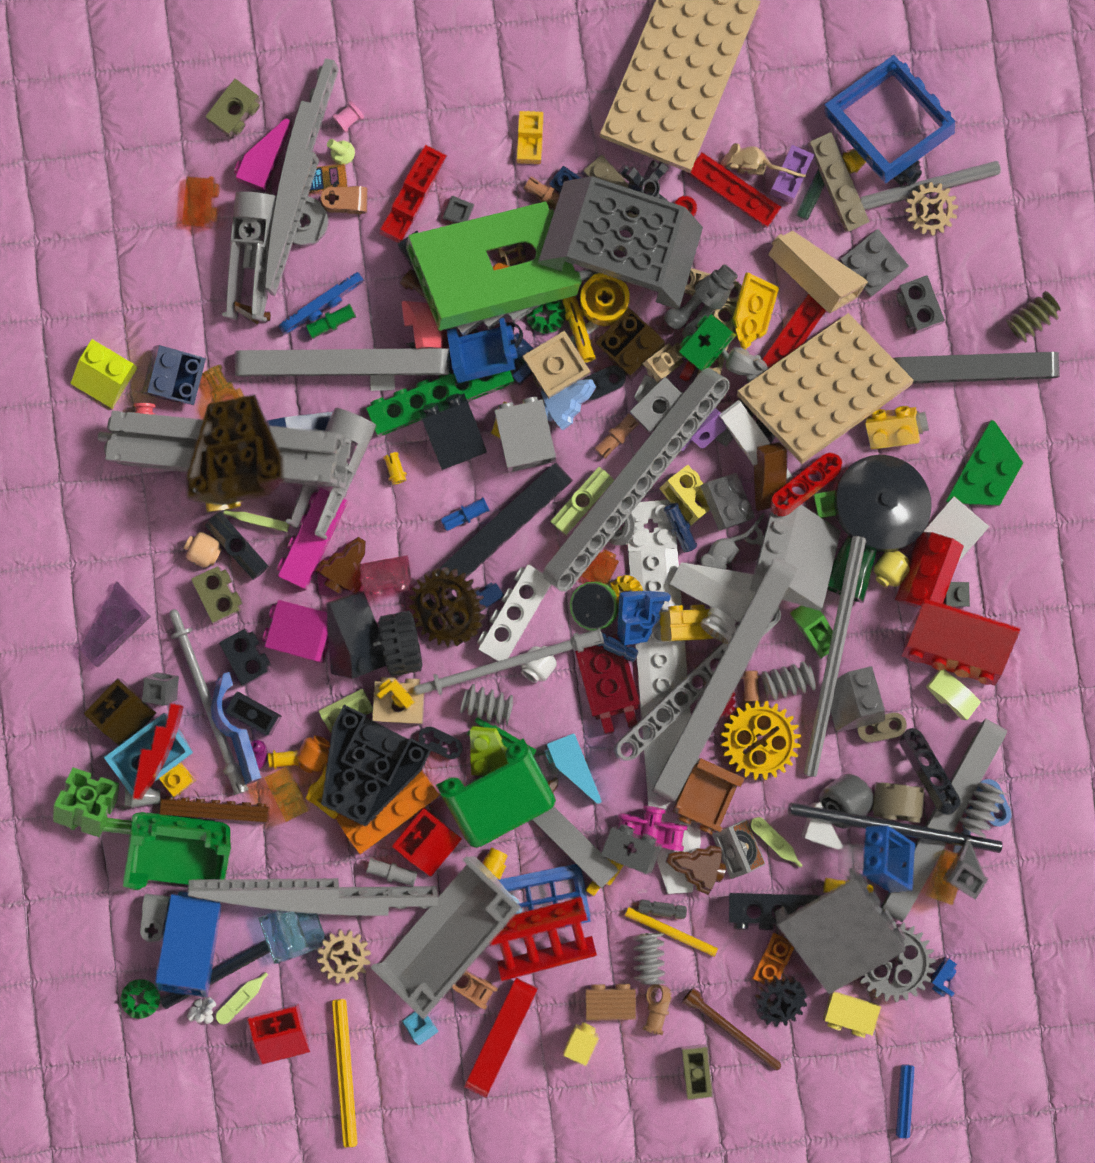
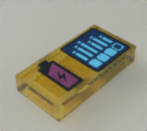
M338 164L317 167L309 194L323 192L328 187H348L346 165Z

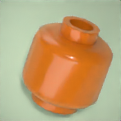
M318 735L306 738L296 756L300 763V768L308 773L323 771L328 761L330 742Z

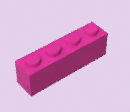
M320 488L318 492H313L309 501L311 508L308 514L303 515L299 524L301 529L297 536H292L287 546L290 552L287 558L282 557L277 567V571L280 572L278 577L307 590L315 569L318 567L348 504V501L343 499L335 518L325 534L327 539L320 538L315 532L331 493L323 488Z

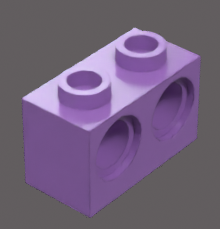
M792 145L782 167L800 174H806L814 154ZM780 171L770 195L792 204L804 177Z

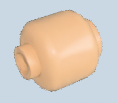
M203 532L197 533L195 538L190 536L183 548L187 550L186 559L201 568H207L209 565L213 566L222 550L219 548V541Z

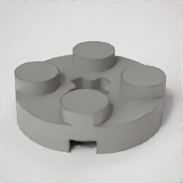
M307 197L301 218L307 215L308 220L311 222L304 228L300 227L301 224L299 223L293 240V244L299 246L317 244L326 234L329 224L326 210L321 203L314 198Z

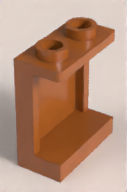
M698 758L679 793L672 812L678 815L677 820L689 825L691 822L699 824V830L711 835L713 832L721 833L723 828L720 826L736 788L742 786L745 778L702 758Z

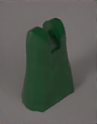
M849 536L846 537L834 559L827 587L828 591L841 595L852 542ZM864 548L853 600L855 602L864 603L877 551Z

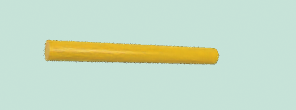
M628 907L625 913L626 917L715 957L718 951L717 947Z

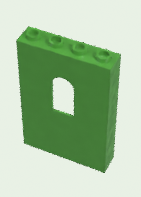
M546 201L408 235L406 249L439 331L577 295L582 281L580 273L575 271L573 264L564 262L562 271L538 264L554 215V211L549 209ZM521 242L529 243L535 248L536 257L532 261L498 270L493 269L486 252Z

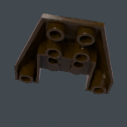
M256 395L208 404L187 472V498L198 502L227 505L270 496L284 481L283 457Z

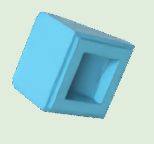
M414 1012L402 1020L412 1039L418 1045H421L439 1032L428 1015L425 1019H422Z

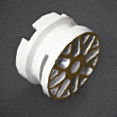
M713 607L709 610L707 619H703L700 623L704 631L725 644L731 641V635L735 633L738 625L735 627V620Z

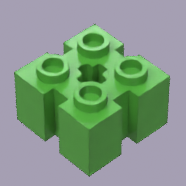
M73 767L65 782V791L61 790L54 804L53 822L72 828L73 824L80 825L81 832L100 838L107 823V814L111 815L118 800L119 783L100 777L99 781L92 780L91 773Z

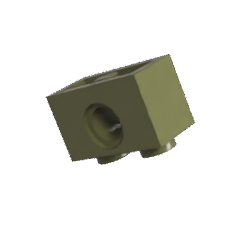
M234 78L205 117L209 123L232 139L234 135L238 136L243 131L246 125L244 122L249 115L254 116L260 108L259 102L261 100L256 93ZM234 105L241 106V111L237 115L229 114V109Z
M706 1044L681 1047L687 1099L713 1097Z

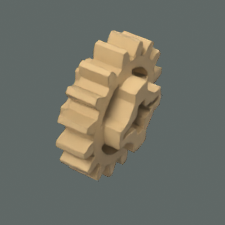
M932 182L927 183V188L919 184V192L911 190L910 193L913 198L905 200L910 204V207L905 208L904 212H908L911 215L906 220L908 222H915L912 226L913 229L921 227V234H925L927 229H929L930 235H935V229L943 233L944 225L952 226L949 221L950 218H957L952 213L953 210L958 209L957 205H952V201L956 199V196H948L950 188L941 190V183H937L935 188ZM928 192L938 193L933 198L924 196ZM945 202L947 206L946 214L943 212V204ZM916 204H919L920 209L918 215H916ZM928 204H935V213H927L929 210ZM930 219H935L939 222L934 225L925 224Z
M338 929L337 936L330 932L329 941L321 940L325 945L324 948H317V951L322 954L321 957L316 958L317 962L324 963L320 967L321 972L328 970L326 977L331 979L335 976L336 983H339L341 978H344L345 982L349 983L352 976L358 980L357 973L360 971L365 974L366 971L363 965L370 964V961L365 956L370 955L371 952L364 949L368 943L366 940L359 942L361 935L357 933L353 937L352 930L348 929L346 934H343L342 930ZM338 941H341L340 945L336 946L335 948H332L333 944H335ZM352 943L357 945L360 955L353 953ZM346 951L350 957L344 958L342 962L337 955L343 954ZM328 958L336 962L335 970L330 967ZM356 965L353 969L346 972L348 967Z

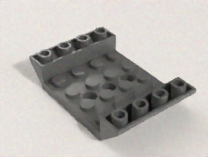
M591 176L564 181L538 264L562 271L564 262L581 266L658 292L656 303L679 310L703 227L686 207ZM632 210L638 217L631 218L627 216L626 211ZM626 230L631 234V237L624 238L620 235L619 231ZM620 250L625 254V257L618 258L614 255L613 251Z

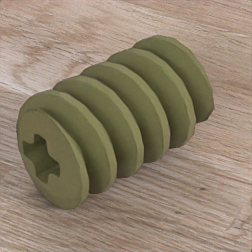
M1044 291L1042 298L1037 296L1034 299V303L1029 302L1026 305V309H1019V315L1012 314L1010 316L1011 321L1006 319V322L1014 335L1026 343L1027 338L1025 334L1028 333L1034 337L1033 329L1036 328L1041 332L1043 330L1042 322L1048 326L1051 325L1050 316L1058 320L1057 311H1061V308L1055 298L1049 292Z

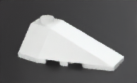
M682 562L670 582V585L724 612L738 622H741L756 593L750 590L754 574Z

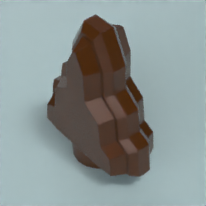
M357 537L347 543L342 552L333 553L328 560L321 561L315 571L326 578L325 586L340 595L343 590H347L352 594L360 590L362 586L360 577L363 573L360 563L365 556L366 541Z
M708 845L705 849L695 848L690 853L684 851L668 853L666 863L674 871L683 873L687 882L694 884L697 891L709 895L715 882L720 883L723 880L726 871L725 863L721 862V847Z

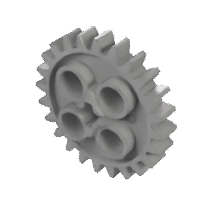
M893 921L892 924L896 928V923ZM904 922L900 926L905 935L904 946L914 947L916 957L909 960L904 957L903 953L898 955V961H901V965L896 966L893 983L891 984L888 982L892 963L888 961L882 964L887 969L885 977L878 978L874 975L873 970L864 974L865 977L860 982L861 984L866 982L870 984L867 988L868 992L876 989V998L883 993L886 1002L890 995L893 996L895 1002H898L899 995H902L904 1000L908 1001L909 992L914 997L918 996L916 988L924 991L925 987L922 982H931L927 973L935 972L934 969L929 967V964L936 962V960L928 957L929 954L934 952V949H926L925 947L930 941L925 940L922 942L920 940L923 932L917 935L913 934L915 926L905 930L906 925ZM906 970L910 973L911 980L909 983L903 984L898 980L899 971Z

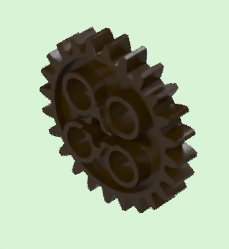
M448 567L441 569V571L439 568H436L432 572H427L424 574V577L417 580L418 584L412 587L415 593L409 596L415 602L409 606L410 609L416 612L413 614V618L418 619L415 627L422 626L421 635L429 633V641L437 638V645L445 642L447 647L453 644L459 646L463 642L466 643L471 640V637L477 635V630L483 626L479 621L486 617L480 613L486 606L479 604V601L484 596H477L476 594L480 587L473 588L471 585L474 579L466 581V573L464 572L458 576L456 568L450 572ZM451 589L455 590L457 597L452 594ZM430 594L434 596L436 602L431 599ZM459 612L463 614L464 620L460 618ZM438 617L442 620L443 625L439 623Z

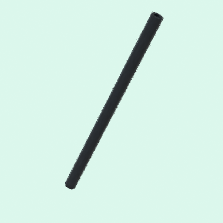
M792 802L789 803L787 810L788 815L859 828L888 825L903 836L963 846L967 838H969L974 849L1000 853L1003 846L1002 841Z

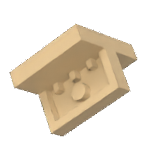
M565 331L523 355L524 361L533 373L534 382L538 388L541 386L548 399L590 374L589 368Z

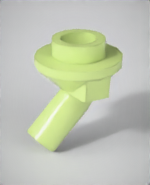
M334 139L328 140L327 147L331 149V157L334 162L346 165L354 159L355 150L352 144L344 140L338 142Z

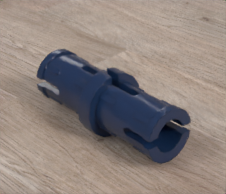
M671 503L663 509L672 526L671 532L677 536L683 552H690L698 546L689 529L690 524L684 519L678 503Z

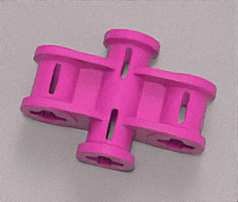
M644 806L643 810L646 811L645 818L630 814H618L620 819L619 827L621 824L635 829L633 832L635 834L653 836L657 839L656 843L661 844L662 848L684 851L682 842L687 826L661 821L662 814H665L666 809Z

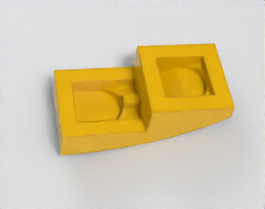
M519 111L517 163L541 164L544 112Z

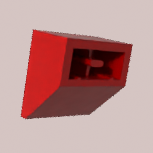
M423 808L392 847L432 877L462 838L429 810Z
M299 1004L252 1015L248 1018L253 1042L262 1064L310 1052Z

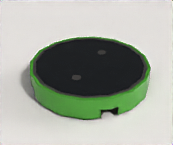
M599 581L587 582L580 585L574 591L570 601L571 614L581 627L588 630H596L597 628L601 630L610 626L616 619L619 610L617 596L614 590L607 584Z

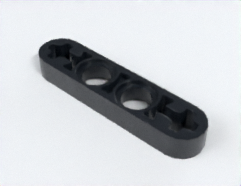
M914 728L907 729L899 740L901 748L938 811L944 815L953 814L961 804L959 795L923 734ZM919 757L926 758L929 765H923L919 761ZM931 777L937 778L941 786L934 785L931 782Z

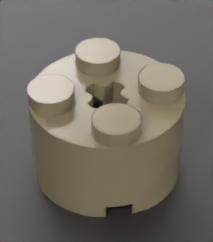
M875 782L873 816L920 822L925 788Z

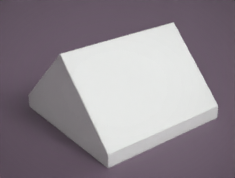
M814 802L811 805L823 808L820 802ZM807 818L801 837L838 850L843 848L830 822Z

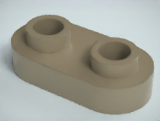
M899 713L885 714V721L870 725L874 729L871 735L866 734V726L858 727L857 733L860 739L865 742L890 739L901 736L906 730L907 722ZM892 720H895L898 724L895 730L889 727V723Z

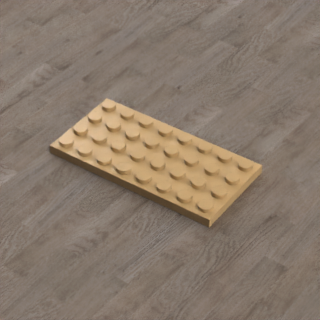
M656 0L599 137L691 173L760 1Z

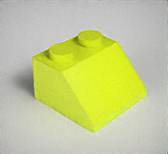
M91 339L78 361L70 384L113 409L138 367Z

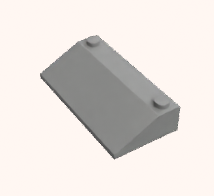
M475 856L463 859L467 865L438 897V906H431L383 962L371 966V969L422 1019L426 1018L521 908L494 874Z

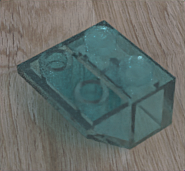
M276 910L258 917L274 964L293 959L325 946L321 940H326L316 913Z

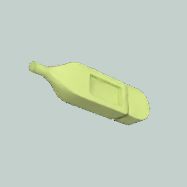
M227 510L223 512V514L240 521L288 532L290 526L284 521L247 512Z
M755 817L751 820V829L781 858L795 863L799 868L803 866L798 861L793 847L769 826L763 818Z
M265 972L261 977L247 982L217 1012L216 1020L220 1024L230 1022L258 994L262 982L268 974Z

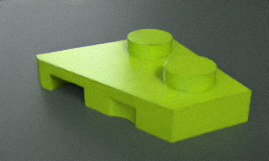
M473 726L470 729L471 775L486 776L508 764L505 756L507 748L502 744V738L496 728Z

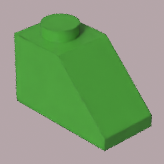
M800 605L790 615L804 637L822 659L829 653L833 630L821 611Z

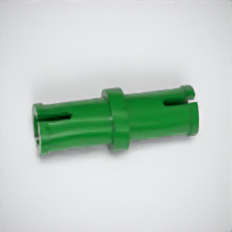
M349 303L332 313H325L324 317L311 324H307L306 327L311 337L315 339V337L331 329L333 331L337 330V326L357 317Z

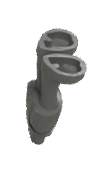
M723 264L719 270H714L695 285V294L683 307L679 308V310L674 308L667 310L664 314V320L672 328L680 329L688 321L695 309L703 302L705 304L704 307L682 331L684 339L689 334L693 336L698 330L696 327L698 322L704 316L709 317L715 309H722L731 289L734 288L733 282L738 278V275L729 266Z

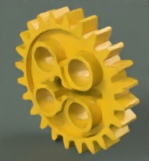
M757 700L754 703V708L745 703L746 711L743 712L740 708H736L738 716L729 715L733 721L732 724L724 723V726L729 731L721 733L723 737L727 738V741L721 743V746L728 747L729 750L723 755L732 756L728 764L737 763L736 772L742 768L745 769L744 777L753 772L754 780H757L759 773L762 774L764 780H767L768 773H771L776 778L777 769L785 773L786 770L783 765H793L789 759L790 756L798 757V754L793 749L801 747L800 744L795 743V739L800 738L801 735L794 734L793 730L799 726L790 724L794 718L793 716L787 718L784 716L787 711L786 708L780 712L777 711V703L772 708H769L768 701H765L763 707H760ZM761 716H766L770 720V726L766 730H761L757 726V720ZM775 726L779 727L777 732L765 739L766 745L764 747L763 745H757L747 754H743L744 749L757 741V734L763 736ZM742 730L750 734V741L746 745L740 744L737 740V735ZM775 736H781L785 741L784 747L780 750H776L772 746V739ZM757 750L762 751L765 755V760L760 765L752 761V754Z

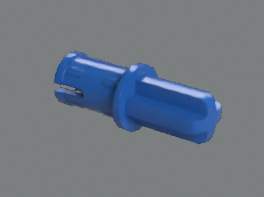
M482 497L480 500L465 507L461 505V509L442 517L441 522L444 528L449 531L465 522L471 523L470 520L490 510L484 497Z

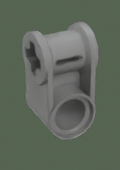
M145 894L140 934L145 941L156 942L164 938L170 896ZM154 925L155 929H158L159 932L152 937V933L148 932V928Z

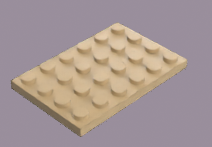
M847 313L739 389L737 396L791 454L803 464L910 387L913 379Z

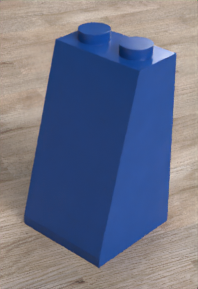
M178 892L177 895L171 894L156 978V985L159 991L208 998L222 908L221 902L193 898L186 892Z

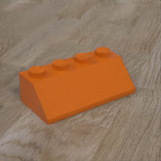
M421 770L366 827L341 814H338L335 819L359 854H362L438 798L440 793L425 772Z

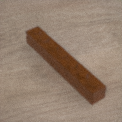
M165 796V799H161L160 814L269 822L270 807H266L265 803H257V806H252L251 802H242V805L236 804V801L220 803V800L211 799V802H205V799L196 798V801H190V798L187 797L174 800L175 797Z

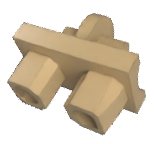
M668 343L642 363L646 367L648 375L653 377L657 383L684 363L681 359L684 356L679 352L682 349L680 344L676 343L674 346H671Z

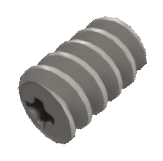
M804 661L800 662L799 670L795 664H791L790 672L783 666L781 667L780 674L776 669H772L771 677L766 671L762 672V682L767 700L769 694L772 695L774 700H777L778 692H781L785 698L789 689L793 695H796L797 687H800L803 693L806 692L807 685H810L812 690H816L810 663L808 667Z
M472 684L468 690L466 689L460 713L467 707L468 715L470 716L477 710L478 718L481 719L487 713V720L491 721L495 715L498 724L506 718L507 726L514 704L513 695H509L504 700L503 692H500L497 698H495L494 690L491 689L485 695L484 687L475 692V684Z
M979 782L977 785L981 788L982 792H973V795L978 800H969L968 802L973 807V810L965 809L964 812L968 815V818H960L959 820L965 829L986 838V835L981 830H990L991 827L986 821H995L991 812L999 813L1000 811L995 803L1003 804L1004 800L999 795L1008 794L987 783Z
M641 933L633 937V940L640 942V945L633 947V950L640 952V955L633 957V960L641 963L634 967V970L641 972L640 975L634 977V980L641 982V984L665 983L664 980L658 979V977L665 975V971L658 969V967L665 965V962L657 959L664 955V951L657 949L664 945V941L657 939V937L664 935V933Z

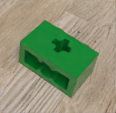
M712 314L709 317L704 316L696 326L698 330L693 336L689 334L680 345L682 349L679 352L701 371L708 369L736 337L732 330ZM703 337L709 338L710 346H703L704 343L701 341Z

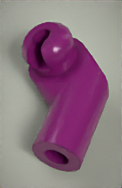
M253 740L251 746L258 769L260 770L268 760L267 747L263 741Z

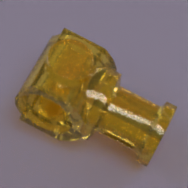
M220 364L202 373V377L207 379L213 390L210 393L213 398L212 403L221 402L226 396H232L234 399L245 396L240 387L235 389L232 382H227L221 371L222 366Z

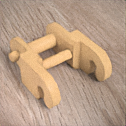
M517 243L516 248L506 252L502 251L501 247L497 248L501 259L505 258V265L510 266L519 261L525 263L524 259L526 256H522L521 252L524 250L521 243ZM518 251V257L508 260V254Z

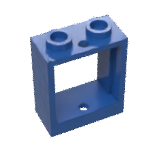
M888 825L865 827L862 876L890 893L912 891L915 843Z

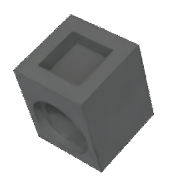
M156 672L145 677L142 702L165 706L176 701L179 676Z

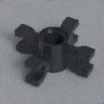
M652 160L644 176H641L634 167L629 169L626 165H623L618 173L629 181V189L668 201L659 194L660 185L658 179L668 170V167L663 162L658 164L655 160ZM632 210L626 211V213H629L630 211L633 215H636V213Z

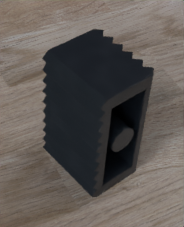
M241 692L235 693L226 709V714H230L231 717H235V719H239L244 724L252 726V729L260 731L265 736L272 735L282 717L280 714Z

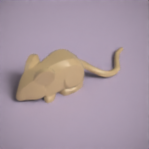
M734 143L731 146L729 152L720 163L726 169H737L738 174H744L747 171L751 175H763L767 165L774 170L806 177L805 174L772 165L761 149L755 146L740 148L738 143Z

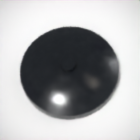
M872 455L858 460L841 476L834 495L835 513L843 530L851 539L853 536L864 537L866 539L865 548L874 551L890 552L910 545L923 533L931 515V496L925 480L913 466L894 456Z

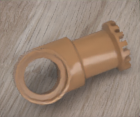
M652 984L648 988L646 999L649 1003V1014L646 1025H643V1030L663 1035L664 1031L662 1028L666 1015H669L668 1007L672 999L669 987ZM660 989L662 991V998L657 1002L655 996L656 992Z

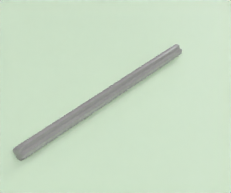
M853 536L806 758L804 774L811 777H816L818 773L866 539L860 536Z

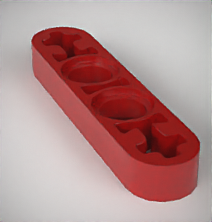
M826 453L773 495L770 503L771 511L781 517L793 512L840 473L842 467L840 456L835 453ZM826 464L830 465L825 472L824 469L826 467ZM815 474L821 480L814 482L809 479L808 475ZM799 487L804 490V494H795L792 488Z

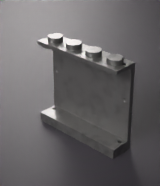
M852 867L848 869L851 880L790 915L784 907L775 911L777 925L829 994L906 951L903 942L905 940L904 933L899 926L896 928L893 926V919L887 909L882 910L879 905L881 903L877 895L867 890L866 887L868 885L861 874L857 875Z

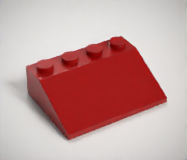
M925 598L907 631L901 657L908 658V660L914 663L921 662L930 665L936 670H946L955 673L959 677L978 680L984 685L995 686L1002 676L1021 628Z

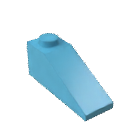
M575 733L548 743L549 749L544 751L549 764L555 763V766L597 804L601 803V798Z

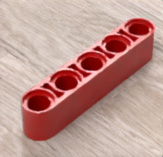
M515 978L464 1088L487 1098L536 995L537 987Z

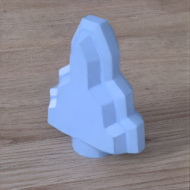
M579 380L549 399L541 388L547 420L550 422L554 420L562 430L573 424V417L580 412L581 404L590 398L596 388L593 380Z

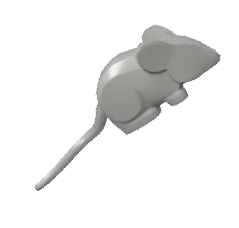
M703 337L701 341L705 342L709 338ZM734 347L730 353H727L724 349L721 353L726 360V368L735 374L747 376V381L749 382L769 369L766 363L761 360V356H753L743 348Z
M765 513L759 517L746 533L716 540L711 545L708 554L701 557V566L725 570L727 567L726 563L729 564L739 551L734 542L749 536L756 529Z

